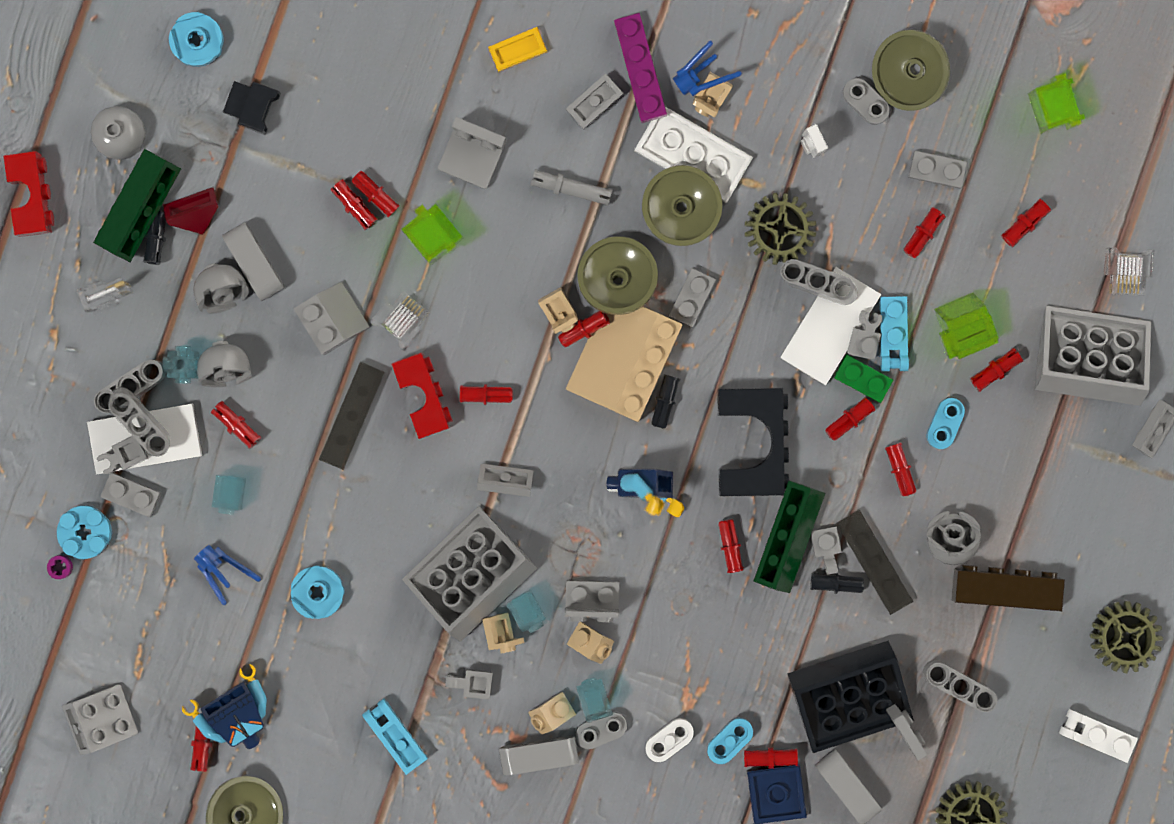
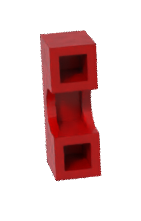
M36 151L4 155L7 182L13 185L25 183L30 190L29 201L22 207L11 209L14 235L25 237L52 233L51 226H54V215L52 210L48 208L47 200L51 199L49 184H45L44 173H47L45 157H41V154Z
M419 353L391 363L400 389L418 386L425 393L426 402L423 408L410 414L418 439L449 429V423L453 421L448 406L443 408L440 397L444 395L439 382H433L431 372L435 370L430 357H424L423 353Z

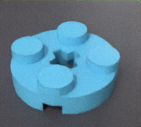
M191 12L182 15L177 19L176 24L170 31V48L173 54L186 65L193 67L206 66L222 53L224 43L222 30L216 21L203 13ZM193 33L203 36L200 46L196 47L195 44L189 43V40L193 38Z
M78 506L70 509L61 516L57 526L59 545L65 554L77 559H89L98 556L109 544L112 536L109 519L93 506ZM81 525H85L86 529L91 530V534L86 537L87 540H83L82 536H78L77 531L81 529Z
M315 565L305 568L292 581V604L304 617L311 619L329 617L339 609L343 602L345 589L342 580L335 571L328 567ZM312 586L316 588L319 586L323 587L322 593L324 597L322 599L320 597L315 599L311 597L313 594Z

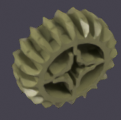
M773 193V202L771 203L768 197L764 196L762 201L765 206L762 207L756 202L754 208L758 213L749 211L747 214L754 221H745L744 223L746 227H752V231L744 233L745 237L753 236L754 240L747 244L748 247L757 244L759 248L754 251V255L757 256L761 251L765 252L762 258L764 262L768 260L770 255L773 256V265H777L779 257H782L783 263L788 260L789 255L792 259L798 260L797 251L805 256L807 251L802 246H813V242L808 240L807 236H816V232L808 231V227L816 226V221H807V218L811 217L813 212L808 211L804 214L802 210L806 208L807 204L804 202L797 207L795 205L798 201L797 196H794L791 203L787 202L788 193L783 194L782 201H779L777 193ZM780 207L776 221L759 222L766 211ZM788 209L797 215L802 228H797V226H793L788 222ZM782 218L783 227L791 231L783 232V236L779 238L778 242V231L769 227L777 226ZM759 230L772 235L773 249L769 248L762 241ZM801 236L795 247L781 251L785 237Z
M1124 601L1123 609L1119 602H1114V611L1108 606L1104 607L1107 615L1104 616L1099 613L1096 615L1101 620V623H1092L1091 627L1098 630L1097 633L1089 634L1090 638L1097 639V642L1090 645L1091 648H1100L1096 652L1095 657L1098 659L1104 657L1102 664L1107 667L1112 663L1111 670L1115 672L1119 670L1120 666L1123 673H1128L1130 666L1134 672H1138V663L1147 668L1149 665L1146 658L1148 657L1155 661L1156 656L1152 654V651H1161V647L1155 645V642L1163 641V636L1155 635V632L1162 630V627L1160 625H1152L1157 621V616L1152 615L1148 617L1150 609L1145 607L1141 610V604L1137 602L1131 608L1130 601ZM1131 615L1138 618L1141 622L1137 625L1133 624L1126 627L1119 618ZM1112 624L1114 636L1108 641L1109 644H1107L1106 635L1108 628ZM1143 630H1145L1146 640L1141 649L1138 639L1144 633ZM1123 631L1131 633L1129 643L1121 641ZM1126 647L1134 656L1117 658L1111 652L1115 649L1119 650Z
M965 781V789L963 790L958 783L955 784L957 792L954 794L950 789H947L946 793L950 798L946 800L940 797L939 801L945 806L944 808L936 807L935 809L937 813L943 814V816L935 818L937 824H951V817L962 821L963 824H968L969 821L963 816H970L972 812L980 819H971L969 824H1007L1000 820L1008 816L1006 811H999L1005 806L1003 801H997L1000 795L997 792L990 794L992 788L989 785H986L981 791L982 784L978 781L974 784L973 789L969 781ZM971 797L964 808L953 809L959 801ZM980 798L986 800L990 805L992 817H987L985 814L980 813Z

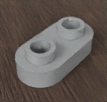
M855 78L846 83L843 88L844 100L866 122L877 125L887 119L889 115L888 103L866 81ZM854 87L861 89L862 94L860 96H855L852 93ZM872 106H879L881 113L879 115L873 114L871 111Z
M611 711L588 720L578 726L576 741L584 749H593L618 739L626 732V719L621 713ZM616 721L619 724L618 729H609V723ZM588 731L594 734V738L590 741L584 738V734Z

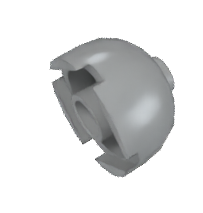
M120 106L105 108L98 113L92 122L90 131L92 142L97 150L106 157L115 160L128 159L137 154L142 148L141 146L146 136L144 123L138 114Z
M215 263L204 268L196 278L193 288L199 310L203 312V309H206L209 314L232 309L236 306L233 301L238 300L240 297L242 300H245L249 294L246 281L237 269L229 265H218Z
M227 341L214 342L212 347L206 349L201 354L197 363L198 381L204 387H227L225 382L237 379V385L252 377L246 353L241 348L228 344Z
M950 511L935 516L930 521L927 542L930 552L937 560L944 564L959 565L969 561L977 553L981 541L980 526L972 516L965 512L958 511V514H950Z

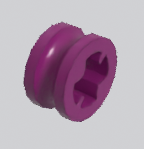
M65 555L52 557L47 563V572L54 579H64L72 573L73 563ZM57 560H62L61 564H66V569L62 570V575L58 574L59 571H54L53 566L57 565Z

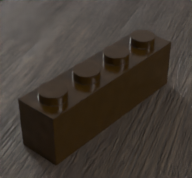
M962 565L961 569H954L951 601L955 603L1062 612L1065 579L1057 578L1058 573L1041 571V576H1033L1030 570L1015 569L1014 574L1004 573V568L988 567V572L977 571L978 566Z

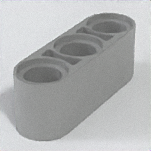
M246 222L241 223L222 235L227 247L261 301L285 288Z
M795 259L787 260L781 266L782 278L793 288L841 305H849L857 298V288L851 279ZM799 268L801 270L799 277L796 279L788 278V273L791 269ZM825 277L826 281L822 287H813L815 278ZM841 286H850L851 290L847 296H838V289Z
M158 360L142 362L101 389L94 397L95 407L102 413H111L103 405V397L106 394H111L117 388H125V383L129 379H133L136 382L137 388L133 394L136 398L140 397L166 378V366ZM152 364L156 365L159 369V374L155 379H150L147 375V369ZM117 397L114 400L115 405L120 408L129 404L125 397Z
M123 387L113 390L108 404L111 413L150 455L156 457L164 455L168 451L170 443L169 434L130 390ZM117 397H125L129 404L126 407L120 408L115 405L114 400ZM135 417H143L147 424L143 427H136L133 425L132 420ZM158 436L164 439L165 443L160 447H155L150 443V440Z
M931 660L924 666V678L938 689L981 712H990L996 707V694L983 684L941 661ZM934 667H941L943 669L942 677L938 680H932L930 677L931 670ZM960 679L965 680V690L961 693H956L954 691L955 682ZM983 692H987L990 697L989 702L983 706L978 705V696Z
M575 736L526 742L499 748L503 775L541 771L579 763Z
M836 749L815 764L817 770L859 824L867 823L882 811V808Z

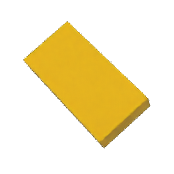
M538 27L488 47L498 73L547 53Z

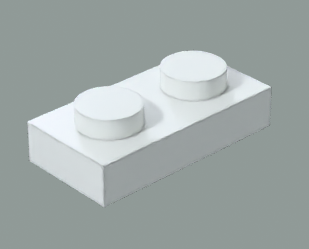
M817 124L807 128L802 134L801 144L807 155L811 153L813 158L822 155L828 149Z

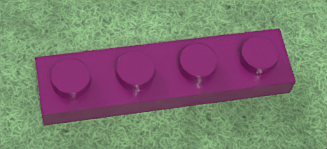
M640 13L614 20L641 123L667 117Z

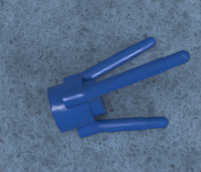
M709 41L683 68L676 72L677 75L673 77V80L684 95L690 92L694 96L702 90L742 75V72L737 71L697 85L701 81L697 74L717 59V55L714 54L695 69L691 68L713 45V42Z
M208 545L195 556L194 560L199 564L197 568L204 574L222 605H226L227 602L210 574L213 572L226 588L230 587V583L217 569L222 564L220 558L254 580L261 581L260 576L226 555L219 547L214 550Z

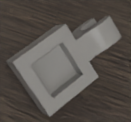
M837 527L812 531L810 537L815 558L823 556L826 575L838 573L834 554L842 553Z
M466 669L465 677L446 675L445 687L464 689L463 697L490 700L493 672Z

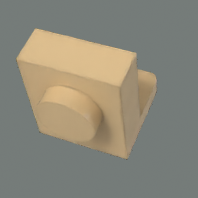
M709 72L703 84L720 77ZM724 82L700 91L693 98L692 104L696 106L695 110L703 116L708 117L711 115L716 117L719 108L733 85L729 82Z
M561 287L538 300V304L551 323L555 334L560 331L562 333L567 332L576 325L575 323L578 321L577 312Z
M501 613L482 619L489 650L500 649V653L515 651V645L525 643L524 637H513L509 613Z
M583 622L578 623L567 642L568 646L588 659L600 664L609 657L614 644L612 639L600 634Z
M563 692L558 693L539 707L528 712L533 727L542 735L555 730L576 715Z

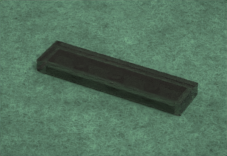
M363 362L359 363L320 455V461L342 470L345 469L384 377V371Z
M858 509L836 522L889 615L912 603V598L861 511Z

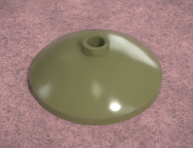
M903 30L886 38L878 47L873 59L872 76L878 93L887 103L901 110L915 111L929 107L942 96L949 82L950 63L945 49L933 36L920 30ZM915 64L920 66L919 73L914 71Z
M685 165L673 166L659 172L647 185L642 199L643 217L649 230L663 242L675 246L693 245L706 239L717 227L722 214L721 193L714 180L704 171ZM678 203H684L687 207L686 211L679 212L676 208Z
M619 236L605 238L593 244L583 255L578 267V284L583 297L597 310L612 315L628 314L643 307L653 296L658 282L657 264L651 252L640 242ZM616 278L623 279V282L619 285L613 281Z
M251 776L235 777L220 785L211 796L206 810V824L283 823V808L277 792L264 780ZM237 811L241 813V818L238 821L235 819Z

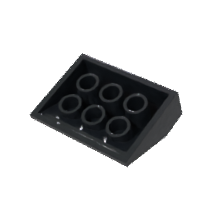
M889 640L787 673L812 753L896 727L886 711L887 708L894 704L901 712L906 710L912 721H914L897 657Z

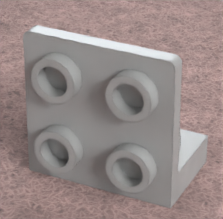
M456 117L452 125L453 132L439 163L438 170L487 189L506 144V137Z
M566 580L565 616L570 617V621L586 622L587 617H597V622H613V618H619V582Z
M121 685L113 686L80 700L62 705L80 755L93 753L138 734Z

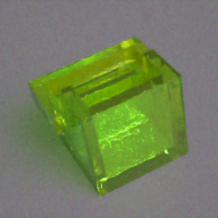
M1066 73L1054 76L1050 79V84L1035 88L1028 93L1041 134L1064 126L1066 130L1078 127L1082 124L1081 121L1085 119L1084 114L1079 112L1071 87V84L1074 83L1073 79H1067Z
M423 204L414 210L418 216L401 229L431 265L445 253L451 254L458 248L456 244L464 239L436 204L429 210Z
M974 293L934 309L940 327L943 330L939 335L949 359L954 357L962 359L999 343V337L992 317L988 313L986 305Z

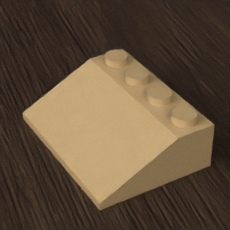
M645 307L623 315L607 314L610 324L591 334L566 387V390L636 422H639L683 325Z

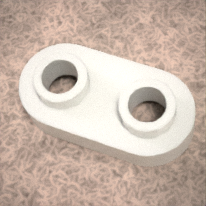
M683 718L672 720L647 740L645 746L647 756L655 762H663L692 740L694 731L691 723ZM677 727L685 729V733L682 736L675 734ZM656 743L663 744L664 749L661 752L654 750Z

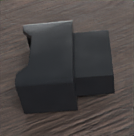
M234 81L223 113L238 118V125L266 135L268 129L265 120L272 102L279 100L281 93L276 89L254 81L251 87Z

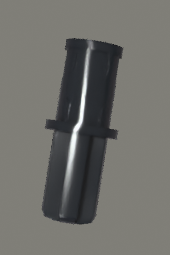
M158 211L148 234L145 235L147 242L144 263L160 265L163 242H166L164 237L165 212Z
M664 374L659 397L655 398L658 401L651 422L653 426L666 428L672 405L676 404L674 398L681 379Z
M812 573L810 590L834 591V594L838 592L862 593L864 590V579L862 577L839 576V573L835 575Z

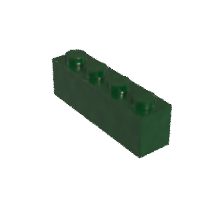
M144 149L93 243L131 263L181 168Z
M789 480L754 577V582L777 591L791 592L826 493Z

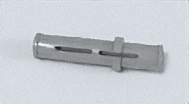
M537 169L534 171L533 177L535 178H532L531 186L554 191L553 194L556 195L563 193L604 204L605 206L609 204L610 198L607 197H611L612 189L564 178L563 174L556 176L538 171Z

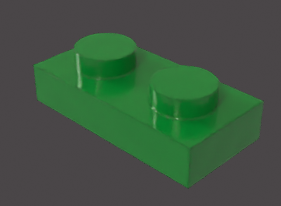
M845 355L834 376V379L878 403H882L893 382V379L848 355Z

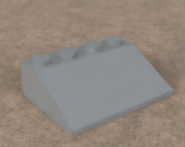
M1046 306L1036 366L1035 390L1141 406L1149 392L1151 321Z
M478 506L402 580L448 634L461 642L482 622L483 618H486L537 567L483 509Z

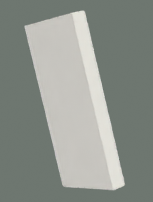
M665 107L667 117L650 122L634 151L664 169L685 165L704 171L714 180L720 190L722 202L727 204L753 157Z
M837 267L832 272L851 279L857 288L856 300L849 305H841L817 296L780 356L782 360L823 385L828 383L847 352L853 327L860 329L859 315L861 311L871 312L881 296L877 291ZM848 285L841 286L838 289V296H847L850 293L851 287Z
M194 404L149 411L168 432L170 438L169 449L164 455L157 457L150 455L146 451L149 459L128 469L202 456ZM116 417L87 422L96 474H102L103 470L110 467L108 459L97 461L96 458L101 454H114L111 446L132 436ZM135 417L132 423L136 427H143L147 424V421L143 417ZM157 436L153 437L150 443L155 447H160L165 441ZM120 464L117 465L115 471L122 470Z

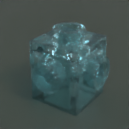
M175 346V351H167V357L163 358V372L167 373V378H175V383L191 384V378H198L197 363L199 352L191 351V346ZM180 359L185 362V367L182 370L178 369V360Z

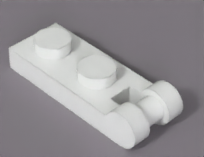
M1068 710L1066 715L1068 719L1065 726H1061L1059 734L1128 763L1138 738L1074 710ZM1078 722L1083 723L1080 733L1074 731Z

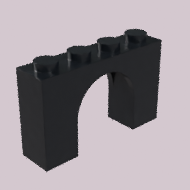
M783 388L717 389L718 416L755 417L764 423L771 437L770 451L759 465L746 469H718L719 496L784 495L789 482V474H784V463H789V448L784 447V436H788L789 427L788 420H783V410H788V394H783Z

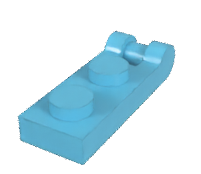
M907 296L880 297V315H882V322L880 324L881 372L890 371V369L908 371ZM889 350H899V358H890Z
M383 698L377 703L378 706L372 711L368 709L362 716L407 775L426 761L428 757L395 714L389 703ZM385 715L389 721L381 726L377 719Z

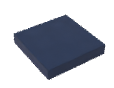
M800 764L798 766H777L774 769L747 770L754 824L807 818Z

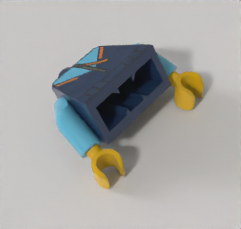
M658 469L619 470L618 476H608L607 478L608 492H618L619 497L641 498L642 501L647 500L648 503L645 511L651 515L656 514L659 516L666 501L670 503L666 511L671 515L680 517L684 510L683 503L673 498L672 471Z
M249 664L252 670V675L249 677L244 676L242 669H239V675L242 679L247 680V685L243 681L200 708L202 713H199V704L196 700L190 699L191 703L195 706V710L192 713L182 706V712L194 718L193 723L206 738L219 743L227 742L231 747H235L242 742L247 749H252L259 744L260 739L256 733L264 727L262 719L266 715L267 697L259 680L254 678L256 670L253 665Z

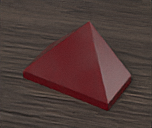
M214 187L163 205L168 225L201 235L204 234L219 207Z

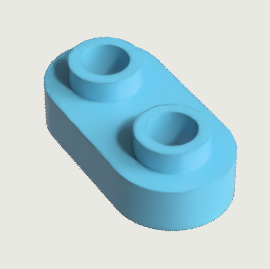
M946 398L938 404L926 434L927 441L933 448L945 449L953 443L965 414L964 406L958 399ZM950 406L956 409V413L952 417L947 414V409ZM939 431H943L946 434L943 441L937 439Z
M744 718L732 719L708 743L707 753L709 758L716 764L729 762L752 739L753 728L750 722ZM736 727H743L744 733L736 735L734 733ZM723 745L725 752L722 754L716 753V747Z

